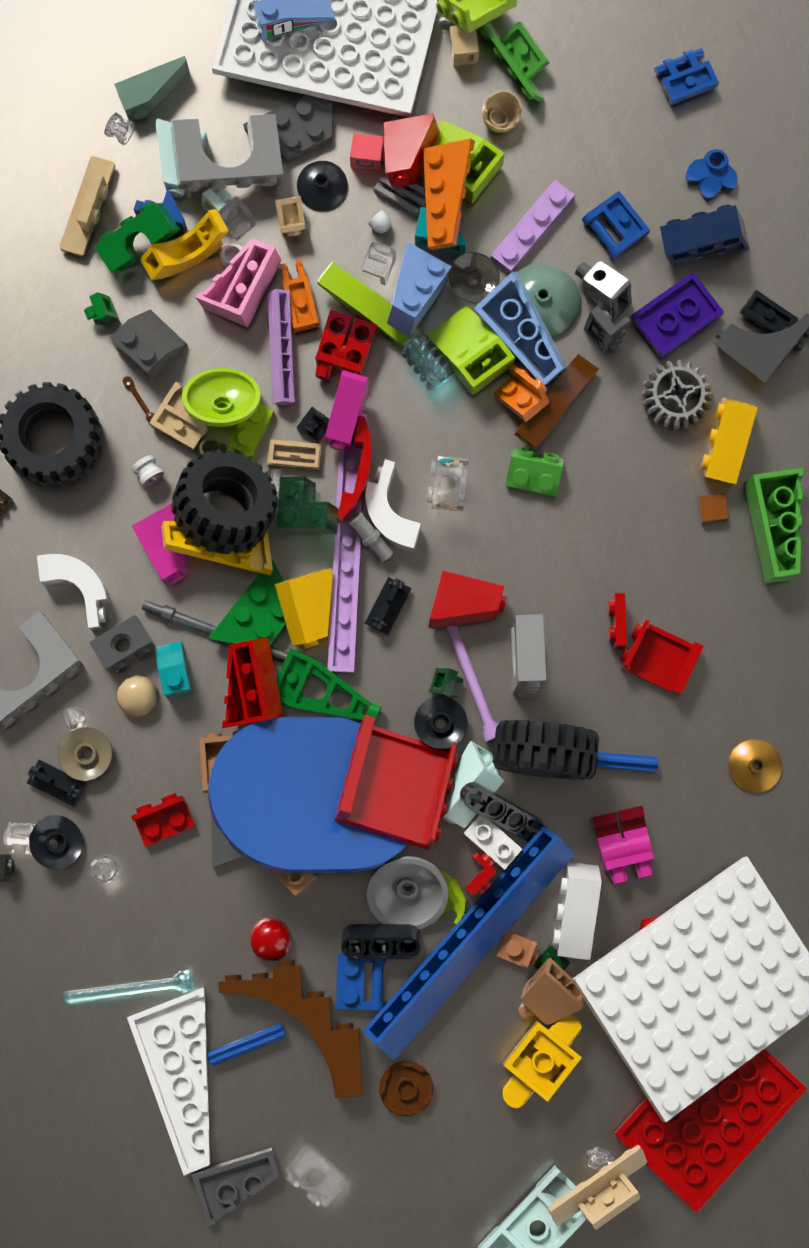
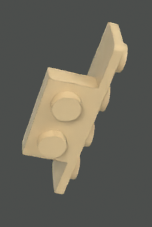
M96 156L90 157L59 246L61 251L81 257L85 255L94 226L97 225L100 219L102 203L108 196V186L115 169L113 161Z
M636 1145L634 1148L626 1150L617 1160L602 1167L597 1174L587 1181L578 1184L573 1191L564 1197L558 1198L548 1208L556 1226L561 1225L581 1211L593 1229L597 1230L641 1198L639 1192L627 1177L647 1163L643 1149Z

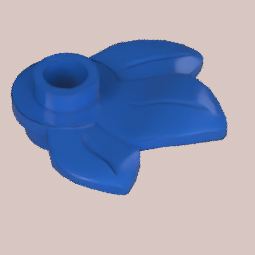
M718 149L707 152L704 159L694 160L688 167L685 177L687 181L699 182L700 192L706 199L716 196L722 186L734 189L737 182L736 171L729 166L728 156ZM716 160L720 165L713 166L711 161Z

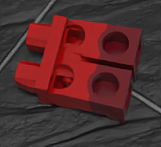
M330 310L315 357L317 364L316 378L329 381L332 370L341 373L344 370L362 376L371 347L378 334V325L355 318L353 323L352 316Z

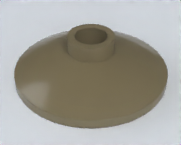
M90 727L77 728L68 733L62 740L58 751L59 763L64 772L70 777L81 781L93 780L100 777L108 769L112 760V747L108 738L99 730ZM85 750H90L92 753L91 758L85 760L82 756Z

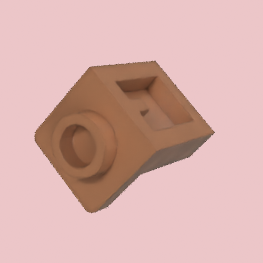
M507 931L502 938L496 956L528 968L529 964H535L540 950L536 949V942Z

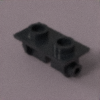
M388 577L364 624L388 635L412 588L404 585V582L397 578L394 580Z
M40 759L36 766H32L28 772L30 777L27 784L73 807L86 785L85 782L70 777L65 772Z

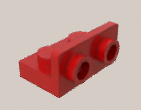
M176 793L163 797L161 799L162 803L152 807L150 803L136 809L137 813L131 817L136 823L145 847L196 827L185 797H177Z

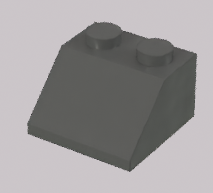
M151 309L128 319L110 337L114 346L150 381L187 346V343Z

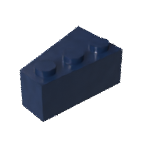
M722 205L716 209L717 211L710 213L698 212L689 219H673L668 221L666 225L660 226L665 254L670 263L701 258L703 253L717 250L718 254H724L727 252L726 248L741 246L742 250L750 249L744 220L737 206Z

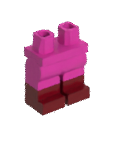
M643 805L620 810L617 813L612 812L595 816L590 819L604 872L608 871L613 885L628 881L625 871L626 866L634 865L638 879L653 875L651 860L654 859L644 819ZM618 822H619V826H620L622 838H621V835H620V831H619V827H618Z

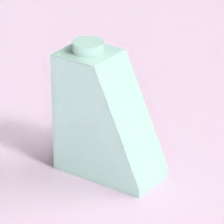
M157 119L156 131L166 191L169 189L171 195L177 198H183V196L191 198L192 192L178 189L171 135L172 122ZM200 130L202 147L204 152H206L209 143L207 134Z
M472 741L467 745L451 776L453 778L452 787L449 794L445 793L444 801L447 802V809L443 818L452 825L456 823L463 828L469 824L477 813L470 810L461 801L460 791L462 787L469 782H476L495 792L504 782L500 770L495 768L492 762L493 756L491 752ZM471 793L469 796L470 799L475 798L479 800L480 803L483 800L477 793Z

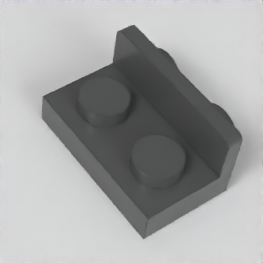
M597 306L590 311L584 331L602 352L608 348L614 350L624 341L622 337L628 332L627 327L630 320L625 317L614 325L612 316L606 310L603 311Z

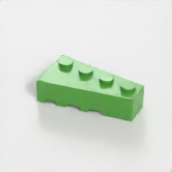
M803 467L754 474L744 482L765 584L788 581L800 574V526H802L800 511L801 501L803 500V489H801Z

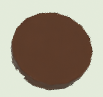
M403 1060L393 1063L385 1070L380 1079L379 1093L382 1102L390 1112L398 1116L410 1117L419 1114L428 1107L433 1097L434 1085L431 1075L424 1066L415 1061Z

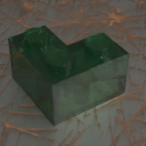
M280 477L276 529L288 535L337 534L339 508L329 502H315L316 483L307 477Z

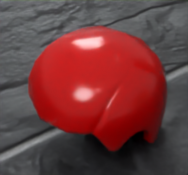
M265 917L255 923L250 933V945L254 954L264 961H277L287 954L291 946V937L285 922L276 917Z

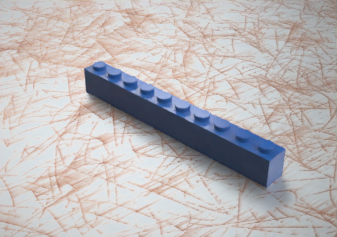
M543 826L367 1025L363 1032L376 1046L395 1060L575 853L559 836Z

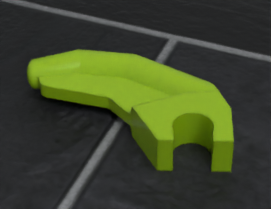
M437 867L445 877L448 886V902L441 916L445 918L447 912L453 910L457 914L453 923L457 924L464 915L466 896L455 877L443 868Z

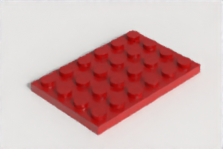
M764 1048L667 1122H663L648 1098L645 1097L616 1129L614 1134L629 1149L639 1145L647 1159L646 1165L697 1213L807 1088Z

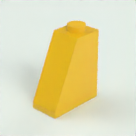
M332 568L315 571L275 584L292 645L303 644V648L318 645V639L328 636L333 580Z

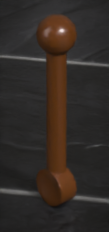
M129 376L124 377L122 380L123 385L130 389L145 412L146 420L150 422L155 414L150 412L133 386L132 378Z

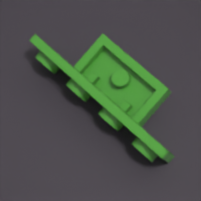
M490 21L479 28L481 33L487 40L491 39L496 45L493 48L495 53L501 60L505 59L510 65L507 69L514 79H519L524 85L521 89L529 100L534 99L541 102L544 97L531 79L545 68L550 61L524 24L518 21L502 36H500Z

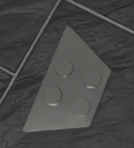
M306 95L266 113L276 114L281 158L286 162L332 141V100ZM246 122L243 124L244 130L248 133V122Z

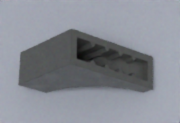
M806 313L791 327L770 334L751 333L732 323L729 327L724 325L715 336L718 339L715 345L765 383L809 329V314Z

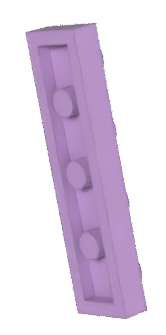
M554 180L491 254L490 259L511 274L571 203L575 194L557 180Z

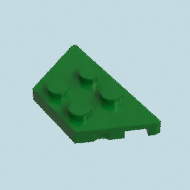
M272 559V573L270 575L259 573L210 634V641L234 644L253 639L268 638L269 645L271 646L286 627L275 584L284 582Z

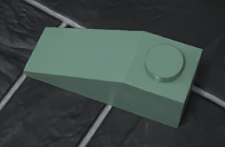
M185 55L114 83L129 121L146 117L189 72Z

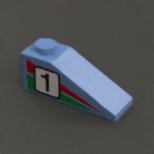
M261 0L253 3L255 21L262 41L335 20L329 0Z

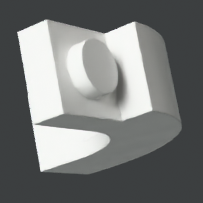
M385 459L383 467L378 466L374 481H377L378 484L367 482L365 495L369 520L372 526L380 531V536L387 543L398 549L414 553L421 530V523L402 518L391 509L387 496L395 472V462Z
M63 554L37 556L40 582L44 586L70 584L78 587L85 599L88 628L92 632L103 630L102 623L106 622V613L104 607H100V604L110 603V598L100 577L87 564L74 557Z

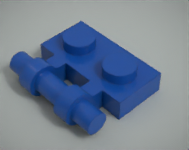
M702 48L694 51L689 49L684 51L683 55L674 59L669 57L664 59L661 64L654 66L657 76L664 73L668 75V77L662 79L661 84L671 105L718 87L719 81L709 60L701 64L698 62L699 59L705 56ZM684 65L689 66L688 69L681 72L677 70V68Z

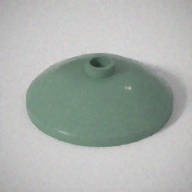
M533 264L519 270L518 274L551 337H557L567 331L575 322L580 309V294L572 277L561 268L550 264ZM544 292L548 297L541 299L538 294Z

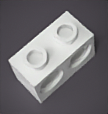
M481 815L463 833L470 842L488 855L502 870H505L522 850L494 823Z

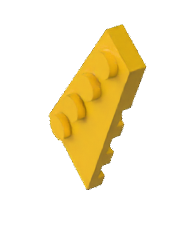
M163 521L161 528L165 550L270 575L273 571L268 532H266L262 541L258 542L252 549H245L244 552L234 554V551H231L228 555L220 554V551L216 550L214 553L206 551L207 548L202 545L200 547L192 543L193 539L190 537L186 538L182 534V527H178L175 521Z

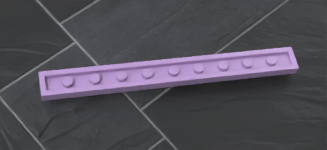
M363 413L362 416H364L367 421V414ZM354 443L351 450L339 451L328 669L333 673H354L361 537L348 521L358 512L363 514V497L356 510L344 523H338L337 519L342 492L352 494L354 492L363 451L361 448H356Z

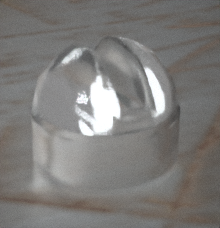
M71 707L63 710L64 722L69 730L78 728L84 723L85 718L81 717L84 715L82 709Z

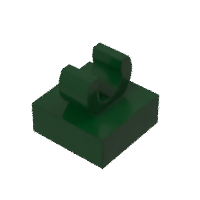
M436 667L429 693L437 696L458 697L460 693L453 690L455 682L463 683L464 680L457 676L458 671L450 668Z
M549 944L532 966L538 970L547 959L551 958L565 970L571 962L563 956H557V950Z

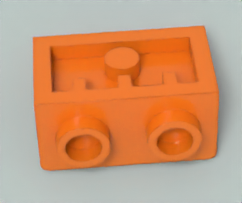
M512 363L508 368L513 376L493 393L497 400L527 422L550 403L545 394L547 388L538 378L534 380L525 368L519 369Z

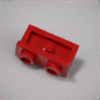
M475 853L472 856V859L482 870L464 888L471 896H474L475 893L479 896L482 895L492 885L489 879L496 873L493 869L496 864L485 853L481 856Z

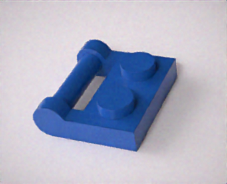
M620 191L599 204L582 218L584 224L590 226L609 250L608 254L613 260L650 232V229ZM603 215L623 241L617 244L597 218Z
M338 953L336 1009L381 1010L385 1006V1002H382L383 967L386 959H350L343 953ZM365 963H373L372 1001H364Z

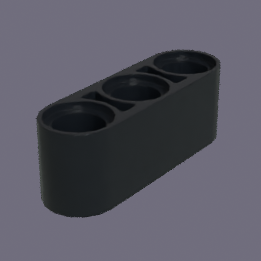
M352 924L345 927L342 933L341 950L350 959H412L420 953L421 949L420 931L416 926L410 924ZM350 940H357V941H359V942H358V943H350L349 941H350ZM385 940L386 942L381 944L377 943L376 941ZM412 940L414 942L408 944L404 943L403 941Z

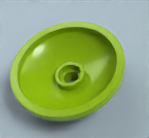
M213 368L200 372L186 383L182 391V403L186 413L194 420L213 427L233 426L249 419L257 411L261 401L260 388L257 382L250 375L232 368Z

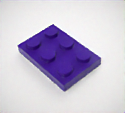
M692 272L633 313L630 319L658 356L662 358L721 317L724 311L696 274Z

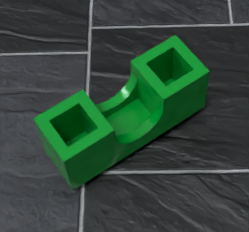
M151 201L140 208L141 213L136 217L130 216L120 222L119 225L121 227L115 232L112 230L108 231L99 238L101 242L94 247L111 273H119L139 259L133 247L137 234L142 232L147 236L151 244L162 243L180 230L164 203H153Z

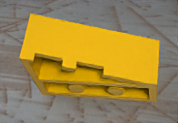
M722 397V401L718 404L715 414L717 419L715 429H711L708 444H711L709 454H704L701 464L705 477L732 484L737 483L758 407Z

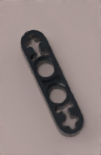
M469 782L460 791V799L466 807L528 842L537 833H531L526 827L527 824L539 830L543 826L547 827L539 817L479 783ZM477 793L480 796V798L483 799L482 802L480 803L479 800L475 798L470 799V794ZM500 802V808L497 812L488 813V808L492 803ZM519 813L521 815L519 822L510 825L509 818L513 814Z

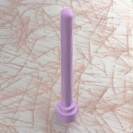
M457 625L446 627L484 723V726H482L485 743L494 741L498 723L493 720Z

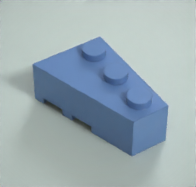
M407 242L387 324L410 336L446 286L452 266Z

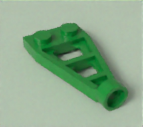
M290 648L277 677L281 703L292 708L363 720L365 716L362 712L363 708L369 706L366 715L374 717L376 721L382 705L368 700L317 659ZM310 674L317 675L327 684L326 694L321 699L307 698L302 694V689ZM338 688L351 696L352 701L348 708L343 709L329 703L334 689Z

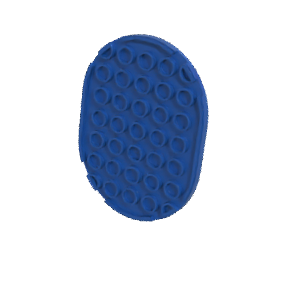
M279 717L255 722L232 736L217 755L208 784V799L212 817L217 828L221 830L229 841V845L243 857H248L254 862L261 864V867L284 873L361 872L379 867L396 855H399L408 845L407 843L334 821L361 721L334 717Z

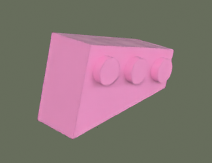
M251 239L230 261V265L221 275L217 274L212 279L214 282L203 293L200 292L196 296L202 308L248 327L282 261L276 248Z

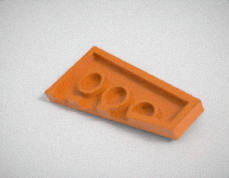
M472 138L423 148L428 248L431 250L456 246L462 215L460 208L462 199H465L466 194L465 181L471 166L469 159L475 145V141Z

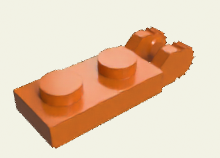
M301 259L296 260L295 264L299 278L289 279L288 266L286 263L280 264L284 279L282 281L284 290L290 291V316L294 333L320 327L308 276H305Z

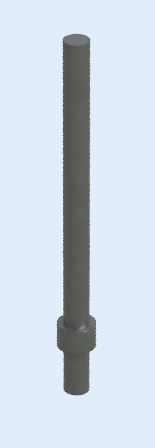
M145 600L142 605V610L161 616V620L169 623L174 621L209 635L217 627L177 612L176 608L169 605L161 606ZM270 646L272 658L284 662L288 652Z

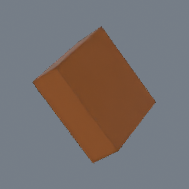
M725 493L699 496L697 498L701 524L727 521L729 519Z

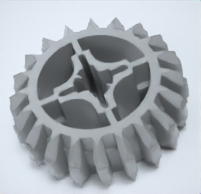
M678 360L674 367L671 361H667L666 369L662 365H658L656 368L657 373L651 371L649 374L650 380H645L644 386L647 389L643 390L642 396L648 399L644 400L643 406L651 407L647 411L648 416L657 415L654 419L655 423H658L661 419L665 421L663 428H667L669 423L673 424L674 431L678 430L680 423L685 430L689 428V422L696 426L699 422L698 418L704 419L706 416L705 411L711 408V404L707 401H711L713 398V394L708 393L712 388V384H704L708 376L698 375L701 371L700 367H697L694 371L691 370V362H688L686 367H682V361ZM679 378L687 380L692 385L683 384ZM669 379V390L657 396V386L662 381ZM674 391H676L678 395H682L681 399H678V396L676 395L673 396ZM697 395V406L691 411L686 412V400ZM669 405L673 407L675 413L667 410L663 406Z

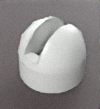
M381 210L370 220L368 225L378 233H385L391 226V220Z

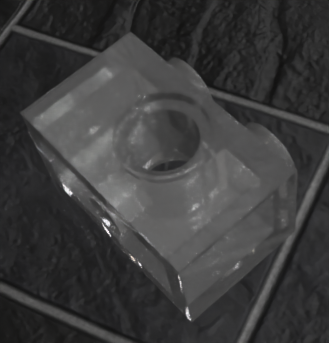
M308 1141L284 1170L287 1173L286 1179L296 1188L301 1185L308 1192L307 1198L318 1207L322 1204L327 1208L349 1180L342 1171ZM310 1170L320 1171L323 1176L322 1181L316 1184L311 1183L307 1177V1173Z

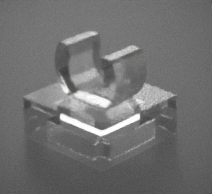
M9 823L3 839L4 845H9L11 853L15 852L16 846H24V853H29L30 833L36 824Z

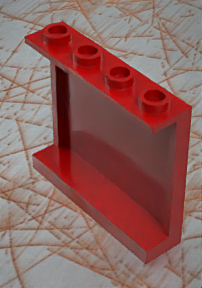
M365 715L358 728L334 821L428 850L434 841L438 842L442 826H439L438 823L440 817H444L447 809V802L444 801L445 793L449 794L453 783V778H449L451 770L455 769L458 761V755L455 754L457 744L453 743L449 750L434 749L425 745L420 740L373 726L375 718Z

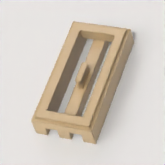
M270 439L267 466L320 471L322 444ZM275 447L314 450L316 452L315 454L274 451ZM280 457L290 459L312 460L315 462L304 463L294 461L273 460V458Z

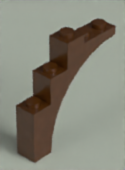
M295 960L279 961V966L272 967L273 977L268 978V973H253L252 979L241 980V974L225 975V981L218 982L219 993L243 994L260 998L282 1008L297 1019L313 1036L324 1054L332 1076L335 1098L363 1096L359 1027H353V1022L337 1023V1028L332 1029L330 996H324V991L308 992V997H303L301 965H295Z

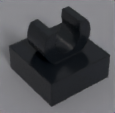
M311 407L298 424L297 430L319 444L326 434L329 418L314 407Z

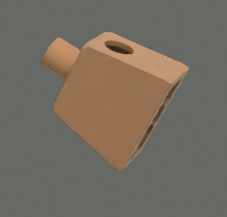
M549 958L525 984L520 998L523 1005L519 1007V1013L526 1021L537 1016L544 1024L550 1025L581 1010L585 1000L572 981V978Z

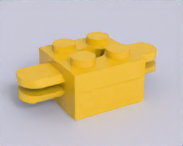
M571 1014L554 1022L549 1029L545 1028L537 1020L533 1023L502 1063L504 1067L513 1073L502 1089V1096L507 1105L513 1108H520L525 1105L534 1092L547 1102L582 1058L570 1048V1045L581 1032L582 1026L577 1017Z

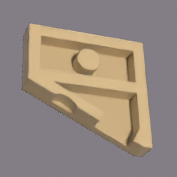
M175 382L149 424L195 452V449L207 433L208 428L205 424L194 420L186 413L182 403L183 389L178 382Z

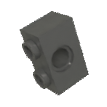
M136 615L89 642L102 665L109 673L112 671L117 673L125 669L129 665L128 661L135 657L140 659L151 652L150 648L155 645ZM122 640H129L130 647L126 652H118L117 646Z

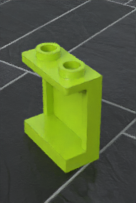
M437 0L436 9L440 16L445 17L467 33L517 6L516 0Z

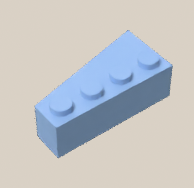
M518 272L509 274L474 307L535 378L541 380L545 386L550 384L567 368Z

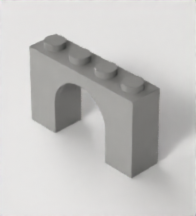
M276 114L250 115L247 123L250 157L243 164L236 167L219 166L206 156L202 147L199 118L173 120L171 135L178 189L194 192L202 187L221 190L231 185H236L237 188H248L252 184L261 183L262 186L268 187L280 182L283 176Z
M38 611L19 626V629L34 646L39 655V672L35 680L21 690L8 691L0 687V728L5 729L16 721V715L21 711L27 712L37 704L36 700L43 694L47 696L59 687L57 683L65 677L66 679L73 677L79 672L80 669L78 667L83 664L41 611Z
M543 614L515 615L514 627L510 629L513 694H519V698H534L546 682Z

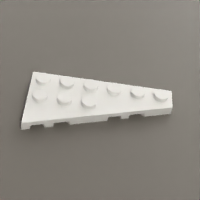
M205 987L127 1017L183 1175L211 1164Z

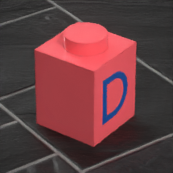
M353 133L350 167L381 171L382 162H385L384 137Z

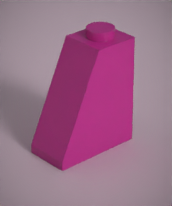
M342 370L325 435L326 443L330 444V448L342 452L345 449H352L359 416L363 414L369 395L368 377Z
M172 503L132 525L139 541L165 584L179 582L185 577L184 574L188 572L187 555L165 550L163 546L161 526L163 521H174L175 515L172 513Z

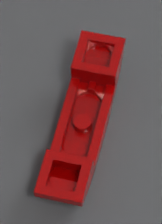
M359 416L354 438V446L363 449L353 494L342 492L337 515L338 523H344L356 510L365 493L370 477L372 447L368 424L364 416Z

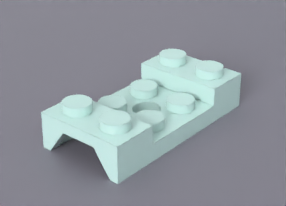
M554 1165L536 1184L534 1190L499 1226H496L478 1245V1248H560L586 1218L579 1211L561 1225L556 1226L548 1208L558 1198L564 1197L577 1186ZM536 1220H540L545 1224V1231L539 1236L531 1234L529 1230L531 1223Z

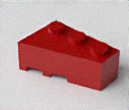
M268 638L230 644L226 678L229 679L228 694L224 698V704H227L226 717L222 721V729L283 717Z

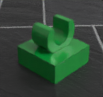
M99 292L89 296L92 306L84 310L87 320L93 318L94 322L101 320L111 324L119 319L110 296Z

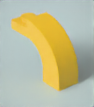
M209 210L189 232L169 242L152 244L140 260L151 281L174 276L201 263L214 254L223 245L221 239L229 230L218 210Z

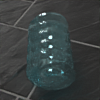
M421 331L406 341L402 347L401 356L408 358L407 363L409 366H414L415 374H421L420 380L427 382L426 387L428 390H433L448 381L455 371L446 372L450 367V363L440 364L444 356H434L438 348L428 349L431 339L422 341L421 339L425 332Z

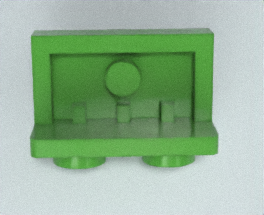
M528 448L513 449L505 486L557 496L564 460L553 453L541 455L533 453L534 451Z

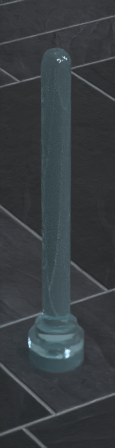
M191 970L179 971V974H175L173 978L67 991L63 994V1000L65 1002H75L174 988L176 991H181V993L193 992V976Z

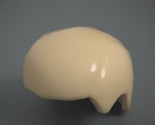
M498 90L487 98L483 106L482 118L484 119V124L496 133H507L515 128V125L519 122L522 105L518 97L512 92Z
M135 675L128 677L118 688V706L126 715L133 717L147 715L157 703L156 685L146 676Z

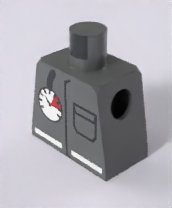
M602 261L597 262L593 268L587 263L582 262L576 269L575 275L583 282L584 295L603 311L606 310L614 321L632 303L631 281Z

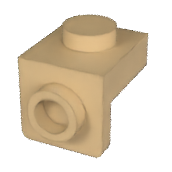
M301 196L275 200L280 232L286 233L287 237L302 234L301 230L306 229Z

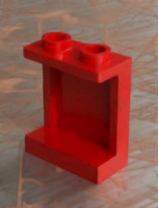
M645 619L642 625L636 624L631 634V637L635 640L631 648L625 647L619 661L623 662L621 670L679 697L704 646L695 641L690 643L650 624V620Z

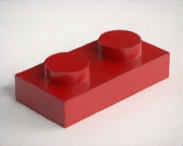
M614 593L612 600H608L607 604L608 616H612L613 627H608V641L613 642V649H624L627 646L625 593Z

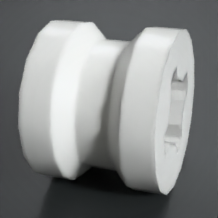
M153 455L140 459L131 467L133 473L140 477L139 482L142 487L155 483L164 475L163 470L156 466V459Z

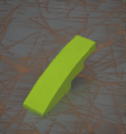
M332 262L316 282L355 316L359 315L365 321L377 324L378 331H382L398 346H404L411 337V335L408 336L387 324L391 304L335 263Z

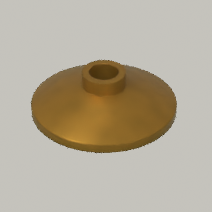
M753 739L742 742L732 751L728 762V769L733 782L739 788L751 793H760L771 789L778 782L782 773V761L779 753L771 744ZM755 760L761 763L760 770L753 768L752 764Z

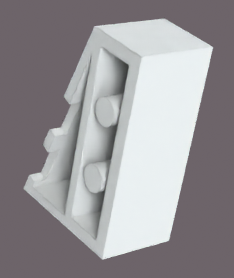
M568 862L566 864L565 878L562 877L560 894H563L562 904H558L556 920H560L559 930L554 929L552 946H557V956L590 960L602 884L598 865Z

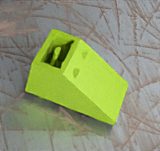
M442 120L438 125L440 133L434 146L469 138L475 141L474 150L471 151L469 159L471 163L470 172L467 174L465 181V199L473 204L503 166L505 153L486 139Z
M467 305L426 334L428 340L472 396L509 370V365L514 364L515 356L505 343Z

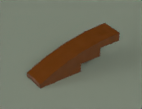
M578 354L546 392L550 403L527 422L524 421L516 431L515 436L536 450L560 422L566 411L577 400L583 389L597 374L599 368Z

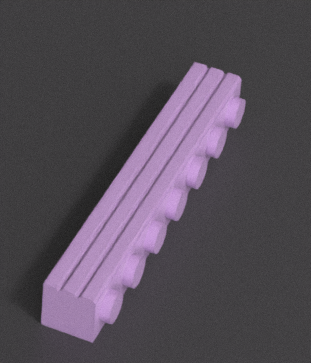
M281 289L268 292L273 404L289 405L295 403L290 291Z

